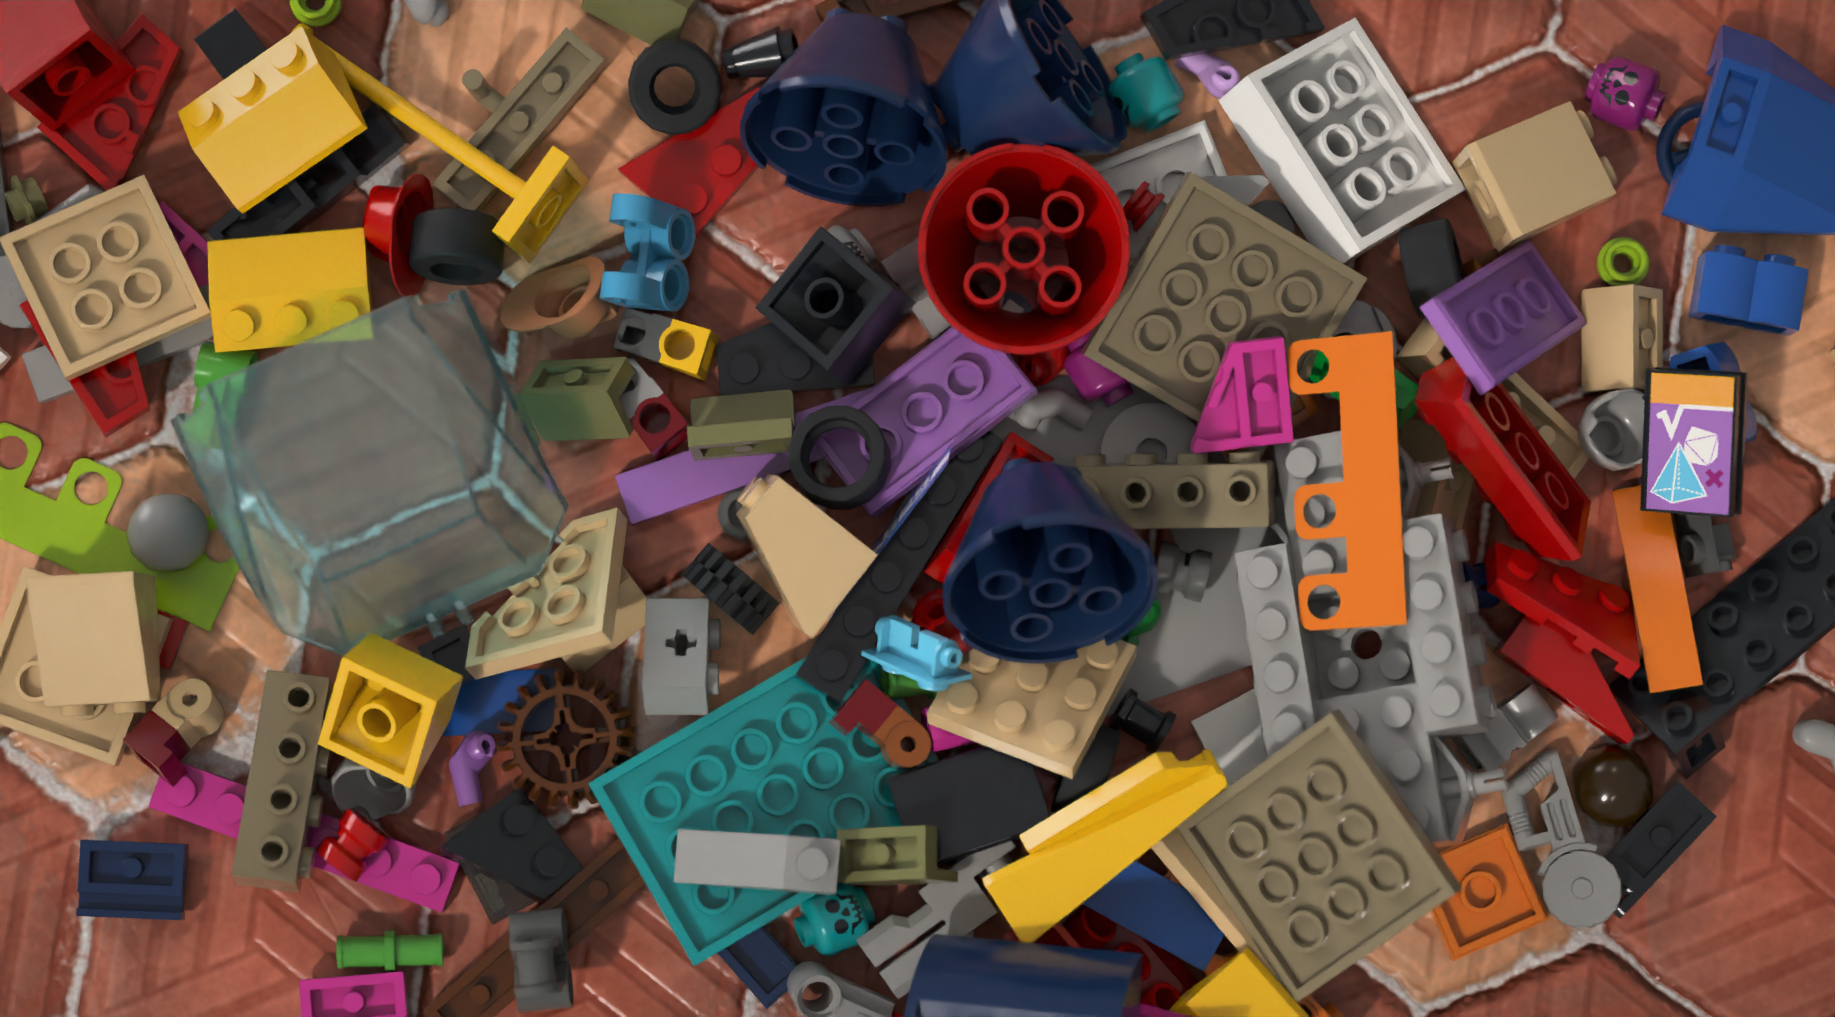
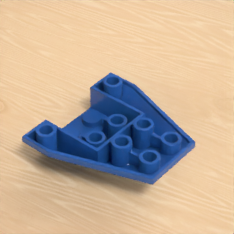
M1722 25L1719 28L1705 73L1712 76L1692 143L1687 157L1675 168L1661 215L1708 232L1835 235V89L1771 41Z

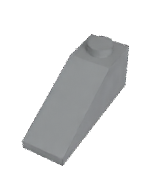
M678 829L673 883L833 895L836 894L840 840L789 835Z

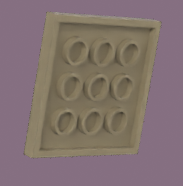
M1187 171L1129 269L1121 293L1114 306L1095 327L1081 353L1198 422L1228 342L1282 336L1285 344L1288 375L1287 352L1290 345L1299 340L1333 337L1367 278L1192 172ZM1308 350L1298 360L1297 372L1305 382L1310 376L1318 350ZM1289 387L1291 407L1294 401L1296 400L1298 394L1292 392ZM1268 445L1243 449L1247 451H1261L1262 457Z
M1340 709L1330 712L1177 826V829L1270 967L1296 1002L1310 995L1463 889Z

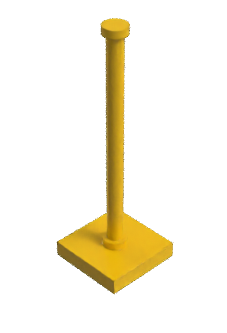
M300 23L292 30L294 32L303 26L313 35V29L305 23ZM323 43L336 54L349 86L514 199L492 232L513 253L530 264L589 182L588 178L574 161L561 150L552 146L531 177L525 182Z

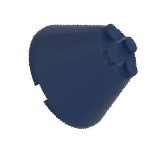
M1059 0L983 1L941 73L934 82L928 85L934 104L941 110L946 120V123L941 125L946 141L955 151L959 152L965 148L972 156L987 148L1012 143V145L1033 144L1038 146L1046 144L1068 151L1077 157L1112 153L1122 147L1120 142L1127 138V125L1123 113L1114 105L1108 94L1111 79L1092 45L1090 44L1082 49L1066 26V24L1073 20V17Z
M841 8L828 11L825 20L747 102L740 122V136L744 148L752 160L762 170L768 164L786 176L785 186L820 200L843 205L866 207L904 203L908 193L923 188L925 193L932 190L939 183L946 170L948 145L915 44L907 34V24L902 19L891 15L879 18L872 15L852 13Z
M1016 458L1007 462L1002 468V473L986 488L945 577L943 604L948 622L951 621L961 633V639L975 650L988 656L1011 662L1052 663L1078 658L1077 649L1095 644L1104 639L1105 644L1109 646L1127 635L1141 622L1150 610L1157 593L1158 574L1153 554L1147 544L1083 480L1082 473L1078 468L1050 462L1032 463L1025 458Z

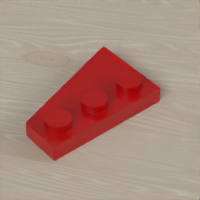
M26 300L19 306L58 365L28 300ZM132 352L69 380L74 391L105 437L110 436L150 411L136 352Z

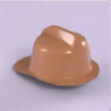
M589 256L570 264L546 269L530 275L517 284L505 297L500 308V320L507 329L515 332L548 328L560 336L570 339H577L587 335L598 325L615 318L618 312L616 304L600 299L602 275L606 270V265L599 257Z

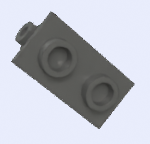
M1674 513L1679 537L1678 550L1684 564L1686 578L1733 570L1731 559H1736V555L1733 550L1729 523L1712 525L1711 516Z

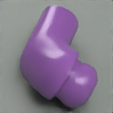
M473 731L466 735L449 759V769L459 807L484 801L478 774L497 750L495 737L486 731Z

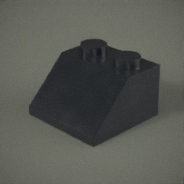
M820 226L755 308L827 371L851 383L915 301L878 269Z

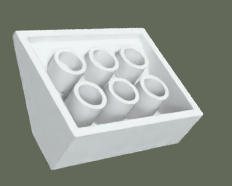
M1356 18L1345 22L1250 73L1218 100L1308 242L1343 264H1347L1398 233L1402 228H1406L1466 190Z

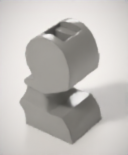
M918 237L878 263L887 278L915 301L911 309L933 341L940 336L941 332L951 326L938 312L924 286L918 261Z
M1533 682L1496 705V716L1489 717L1491 731L1453 737L1451 739L1476 773L1498 769L1510 759L1511 752L1525 747L1530 740L1539 735L1558 718V714L1548 705Z

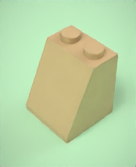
M1571 101L1466 145L1452 162L1493 247L1499 253L1599 206L1617 194L1613 185L1617 184L1614 169L1605 156L1598 157L1590 139L1594 138L1591 123L1582 110L1575 111Z
M769 473L764 479L755 476L737 498V501L743 506L736 515L792 624L813 638L877 557V554L779 476Z
M128 571L26 577L45 707H61V717L94 715L93 705L106 704L114 705V714L146 712V702L160 701L161 683L156 576Z

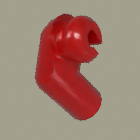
M1068 345L1049 352L1031 354L1029 357H1023L1018 366L1034 386L1045 385L1065 369L1064 360L1070 354Z

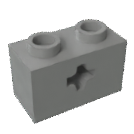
M709 598L646 599L642 677L645 715H708L709 695L719 694V663H710L711 650H720L721 623L720 619H711Z

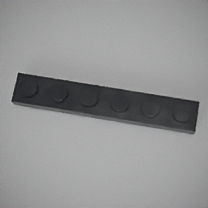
M988 431L948 462L943 471L837 607L796 673L795 677L836 703L840 704L868 659L861 656L862 650L875 648L877 645L878 635L875 633L877 621L883 616L887 617L896 614L1001 444L1002 438ZM919 484L909 491L904 501L900 505L899 509L897 510L896 514L906 503V501L909 499V497L912 495L915 489L919 486Z

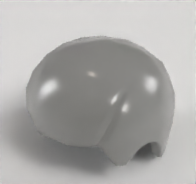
M1633 388L1610 391L1597 397L1586 407L1578 425L1580 430L1578 437L1582 449L1596 465L1615 472L1642 463L1644 400L1642 396L1645 395L1644 393Z
M162 493L140 503L130 516L126 536L131 554L147 569L152 571H177L191 565L204 552L209 529L204 512L189 497L179 494Z
M345 758L332 777L330 793L338 808L343 812H346L348 808H360L367 813L369 820L374 821L387 814H400L410 806L415 797L416 783L411 788H408Z

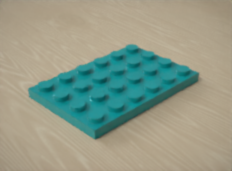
M805 657L588 783L693 967L816 894L673 883L678 829L837 839V830L902 826L887 777L911 770L913 767L897 769L889 765L883 758L880 747L856 727L849 734L843 736L828 723L862 681L867 679L881 691V664L867 659L842 702L838 704L795 677L806 659ZM902 697L891 699L913 717ZM930 751L927 758L916 767L938 761L939 759L933 751Z

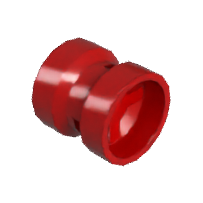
M348 808L339 819V829L336 831L339 836L325 837L315 850L335 869L357 882L367 870L364 857L369 858L373 853L381 852L390 839L360 813Z

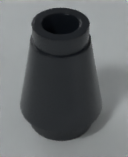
M776 26L730 48L723 49V62L728 78L771 77L799 47L793 29L781 30L779 26Z

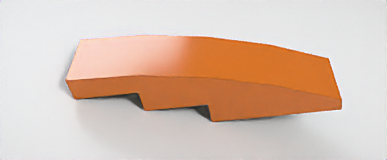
M1641 485L1612 490L1649 694L1703 685L1671 514L1641 511Z

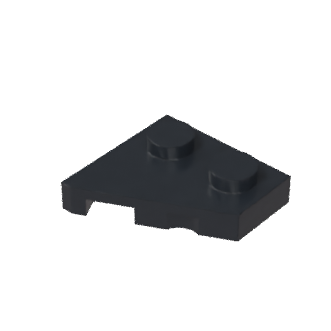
M521 787L514 790L439 847V850L450 858L455 856L481 869V874L497 882H506L512 885L516 892L539 903L578 874L583 867L534 802L529 800L528 794Z

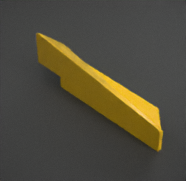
M1210 749L1203 750L1202 753L1188 761H1178L1172 752L1154 753L1019 835L1030 855L982 878L984 885L1021 942L1033 943L1225 789L1228 781Z

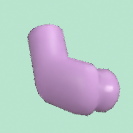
M1210 53L1178 58L1174 65L1198 76L1209 94L1216 98H1222L1240 82L1239 73L1230 62Z

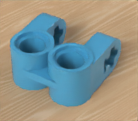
M624 193L613 194L609 221L624 227L626 248L630 255H632V258L624 262L620 272H603L600 299L628 309L678 311L685 304L689 292L688 272L681 260L686 259L690 255L695 243L696 229L691 213L686 209L647 196Z

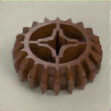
M556 669L554 672L555 686L549 687L548 681L543 674H538L534 677L535 684L539 689L538 693L534 695L524 685L517 688L519 696L526 701L522 708L516 703L509 701L504 705V709L517 717L514 724L507 721H499L497 724L498 730L512 732V741L496 743L497 751L506 752L513 750L515 757L501 764L502 770L507 772L520 767L523 773L514 779L512 785L519 789L531 780L535 785L531 789L528 798L533 802L541 798L544 790L550 791L548 798L549 808H558L562 793L567 794L569 808L578 809L580 805L579 792L585 791L586 797L591 804H596L598 801L588 783L620 765L617 762L620 754L627 757L636 756V748L622 746V737L636 736L638 734L637 728L631 726L621 728L619 720L632 715V709L627 706L617 711L613 710L611 705L618 701L622 694L618 689H614L604 698L600 696L599 693L605 684V679L600 676L593 680L589 689L585 688L586 672L584 670H576L573 684L571 685L567 684L564 669ZM570 695L582 697L594 704L604 716L607 726L598 728H585L581 726L575 718ZM554 698L556 709H554V722L551 728L540 734L525 736L528 722L534 712L543 703ZM565 721L569 724L571 732H576L580 735H594L593 738L580 740L579 746L573 745L575 751L570 753L569 757L568 754H565L563 746L555 745L554 743L541 744V740L554 738L555 732L561 733L558 728L565 725ZM609 742L608 752L603 763L592 775L580 781L578 769L580 768V756L583 750L593 744ZM548 750L554 753L558 758L560 770L563 772L564 783L556 782L541 774L530 761L527 751Z

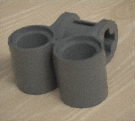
M555 908L510 913L509 946L515 960L514 994L519 1013L573 1008V980L568 961V933L564 909Z

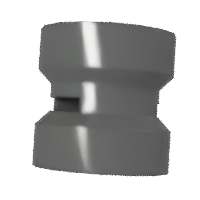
M1162 540L1155 561L1158 574L1157 592L1166 594L1171 590L1178 591L1187 600L1201 602L1209 576L1213 553L1200 549L1188 553L1182 551L1178 544Z

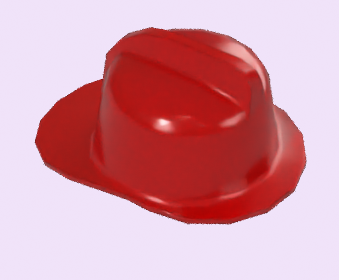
M412 174L404 181L402 186H374L369 192L362 223L367 248L373 256L390 264L393 283L398 293L405 298L415 297L422 289L425 278L414 273L409 264L412 221L419 213L433 209V190L429 179L423 174Z

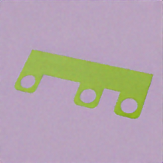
M5 422L0 423V440L7 436L18 437L26 444L28 452L25 462L20 467L6 469L0 466V539L79 574L134 571L156 576L157 609L189 621V623L209 632L211 631L251 543L250 533L245 528L215 515L207 516L206 522L209 533L216 529H225L235 537L237 548L232 558L225 562H215L209 559L205 552H203L191 565L181 570L152 571L147 569L131 554L126 536L127 532L105 523L122 485V478L118 472L90 459L80 458L73 463L55 501L25 487L42 449L40 439L36 435ZM86 472L101 474L108 486L105 498L94 505L82 503L75 495L74 487L76 480Z

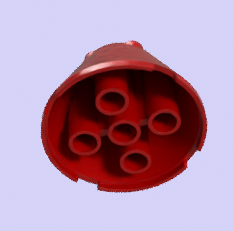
M1012 143L987 148L972 155L952 169L940 182L929 199L922 216L918 237V261L921 277L931 301L942 317L956 331L969 340L995 351L1010 354H1038L1056 350L1077 341L1094 329L1106 317L1119 297L1126 280L1130 257V235L1125 213L1118 197L1102 175L1091 165L1072 153L1046 144L1044 146L1033 144L1012 145ZM1005 291L1016 292L1025 297L1032 307V312L1018 313L1002 309Z

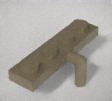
M566 27L506 98L489 85L478 70L470 69L466 71L462 77L463 85L475 100L492 113L468 143L514 174L608 63L601 55ZM455 158L432 183L460 208L480 212L500 190Z

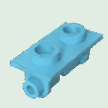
M894 614L887 617L883 616L877 621L875 625V633L878 635L877 647L862 650L861 656L881 664L882 669L888 673L902 674L918 681V686L925 690L943 691L949 688V684L972 679V673L958 668L963 655L955 641L930 630L919 631L920 626Z

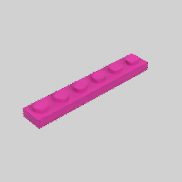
M181 762L187 773L174 787L159 777L148 807L238 839L247 785ZM322 813L320 827L310 828L307 847H314L316 849L325 837H338L339 835L336 831L339 829V818ZM389 837L390 841L381 852L373 853L369 858L364 857L367 870L357 881L358 883L441 913L445 911L462 862ZM315 850L314 867L350 879L330 865Z

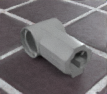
M802 962L794 967L788 976V993L798 1011L804 1017H892L895 1003L891 998L831 973L827 967L819 962ZM818 981L826 983L825 991L819 998L814 1000L802 998L803 991L807 985Z

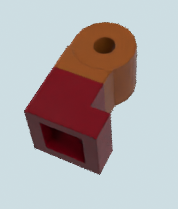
M867 679L856 687L828 722L843 736L849 734L856 727L880 747L885 761L897 769H908L921 764L931 750V739L926 729Z

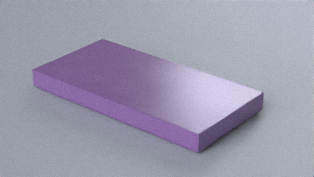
M1529 239L1420 307L1480 396L1587 324L1582 314Z
M951 327L849 405L852 408L865 412L879 425L891 451V470L884 487L870 502L862 505L872 519L920 484L951 443L949 461L1038 394L1036 387L1008 353L981 346ZM847 428L833 429L822 434L814 442V445L846 486L856 483L866 473L870 463V449L866 440L857 432Z

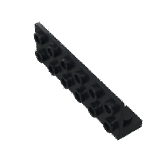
M1835 498L1691 617L1703 685L1649 694L1643 657L1640 659L1641 666L1630 679L1621 674L1610 684L1612 693L1664 744L1672 766L1685 779H1688L1726 747L1718 724L1835 628Z

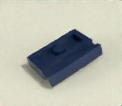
M80 840L77 891L79 892L78 908H76V916L185 920L184 896H186L189 844Z

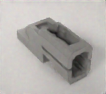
M1012 841L961 858L946 869L958 872L957 883L924 885L918 890L926 902L923 906L909 916L891 913L856 940L876 968L941 920L945 921L943 925L880 969L879 974L898 999L910 991L920 956L933 934L973 937L974 929L997 913L996 908L973 877L980 872H983L986 877L1009 865L1013 860L1008 855V852L1016 847Z

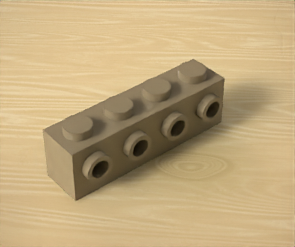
M1261 451L1229 452V461H1209L1208 452L1197 454L1183 452L1177 453V462H1157V453L1125 454L1126 463L1106 464L1105 454L1074 455V464L1066 465L1078 468L1082 473L1083 480L1132 529L1270 527L1277 523L1275 460H1261Z
M267 670L232 868V877L236 885L300 893L302 878L311 879L315 860V848L307 847L310 828L320 827L324 797L316 796L319 776L328 777L332 758V751L318 744L333 692L331 680L328 677Z

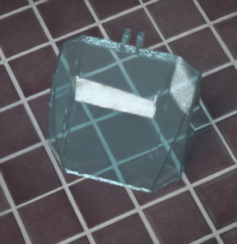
M466 290L452 291L447 296L448 302L422 304L418 295L406 296L206 385L199 392L202 403L189 416L187 412L178 413L171 420L195 479L236 563L261 606L283 634L341 656L347 654L370 633L391 641L427 624L432 636L437 638L445 634V624L442 617L455 612L462 624H470L474 621L469 605L542 572L569 504L534 423L519 396L520 391L495 333Z

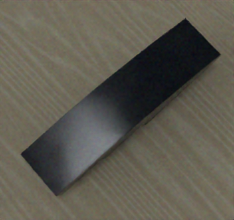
M374 103L362 113L368 129L245 213H241L234 207L211 226L207 232L213 240L297 233L371 178L408 148L411 143L388 113Z

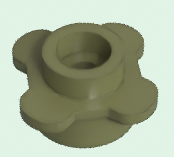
M17 175L11 176V191L5 193L6 202L16 222L23 219L26 225L36 222V219L48 212L45 199L36 180L30 177L20 181Z

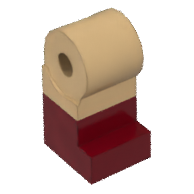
M193 678L183 680L160 699L126 735L123 741L141 763L174 787L187 773L180 762L181 759L200 738L209 736L219 729L224 718L223 706L206 682Z

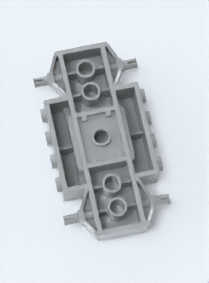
M1341 430L1295 439L1294 442L1273 444L1274 448L1269 460H1275L1277 523L1271 527L1284 543L1234 553L1238 572L1237 585L1246 622L1245 635L1251 654L1254 672V691L1259 704L1262 722V741L1267 759L1330 712L1340 709L1434 847L1462 844L1474 799H1479L1478 795L1503 790L1508 791L1509 786L1506 780L1487 783L1488 781L1506 779L1505 768L1475 774L1472 771L1468 772L1445 741L1448 738L1491 731L1489 717H1494L1497 714L1491 685L1483 686L1480 665L1487 664L1488 659L1482 633L1474 634L1471 613L1478 612L1479 606L1473 581L1465 582L1462 562L1470 560L1465 531L1463 529L1456 530V525L1442 513L1414 518L1420 491L1426 488L1425 483L1450 478L1455 479L1452 459L1447 457L1425 463L1415 462L1398 440L1407 624L1307 630L1301 625L1299 619V583L1304 577L1309 575L1348 573L1346 537L1305 540L1299 537L1295 529L1294 495L1296 490L1303 485L1343 482ZM1314 495L1308 499L1304 506L1305 520L1314 528H1325L1335 518V504L1326 495ZM1320 585L1309 594L1308 608L1315 617L1329 619L1339 610L1340 597L1333 587ZM1366 631H1376L1382 640L1380 652L1371 659H1361L1355 651L1356 639Z

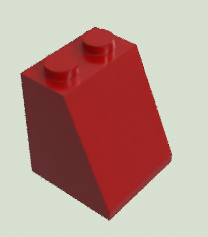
M88 0L0 1V84L10 97L51 131H55L135 70Z

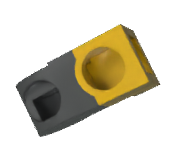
M625 308L612 348L631 357L633 356L640 360L679 371L687 376L706 382L719 337L710 329L655 313L651 315Z

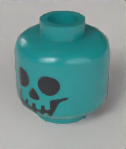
M1137 53L1125 59L1114 68L1118 76L1109 85L1108 94L1114 105L1123 113L1128 127L1133 129L1143 127L1146 133H1150L1180 115L1181 111L1178 106L1182 103L1185 94L1168 63L1163 58L1151 57L1145 60L1141 53Z
M837 883L836 894H816L799 904L800 916L793 919L796 933L803 946L807 948L813 945L821 955L827 957L835 956L858 946L859 944L856 940L870 930L869 926L875 923L874 912L864 890L858 885L852 887L850 884Z

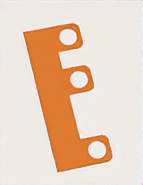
M1393 332L1295 341L1290 345L1287 352L1289 387L1292 392L1298 395L1339 392L1343 482L1303 485L1296 490L1294 495L1295 529L1298 536L1305 540L1346 537L1348 573L1309 575L1300 581L1298 586L1300 623L1307 630L1406 625ZM1315 349L1327 356L1329 371L1322 381L1311 384L1300 378L1297 372V363L1304 352ZM1317 494L1330 497L1336 507V515L1333 522L1325 528L1310 526L1304 517L1306 502ZM1320 585L1333 587L1340 597L1339 610L1329 619L1315 617L1308 608L1309 594Z

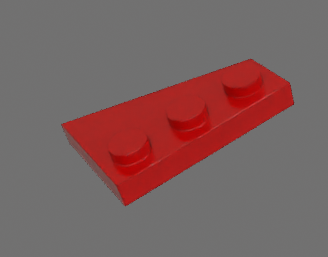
M143 14L116 41L135 70L55 131H51L42 122L37 126L40 131L106 190L125 182L184 52Z
M760 88L753 89L717 110L705 125L687 134H676L618 168V171L647 197L655 198L689 211L694 219L695 238H697L759 168L744 148L740 136V122L747 102Z
M1498 542L1493 543L1484 555L1487 590L1489 593L1541 625L1548 624L1550 621L1556 623L1574 636L1573 645L1588 654L1593 648L1598 649L1617 661L1614 665L1615 671L1628 679L1633 676L1641 665L1631 592L1615 584L1605 583L1578 573L1570 567L1559 566L1535 557L1524 550L1514 549Z

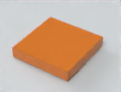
M1507 823L1500 824L1463 840L1462 844L1452 845L1438 851L1463 887L1457 894L1430 911L1451 960L1455 961L1549 920Z

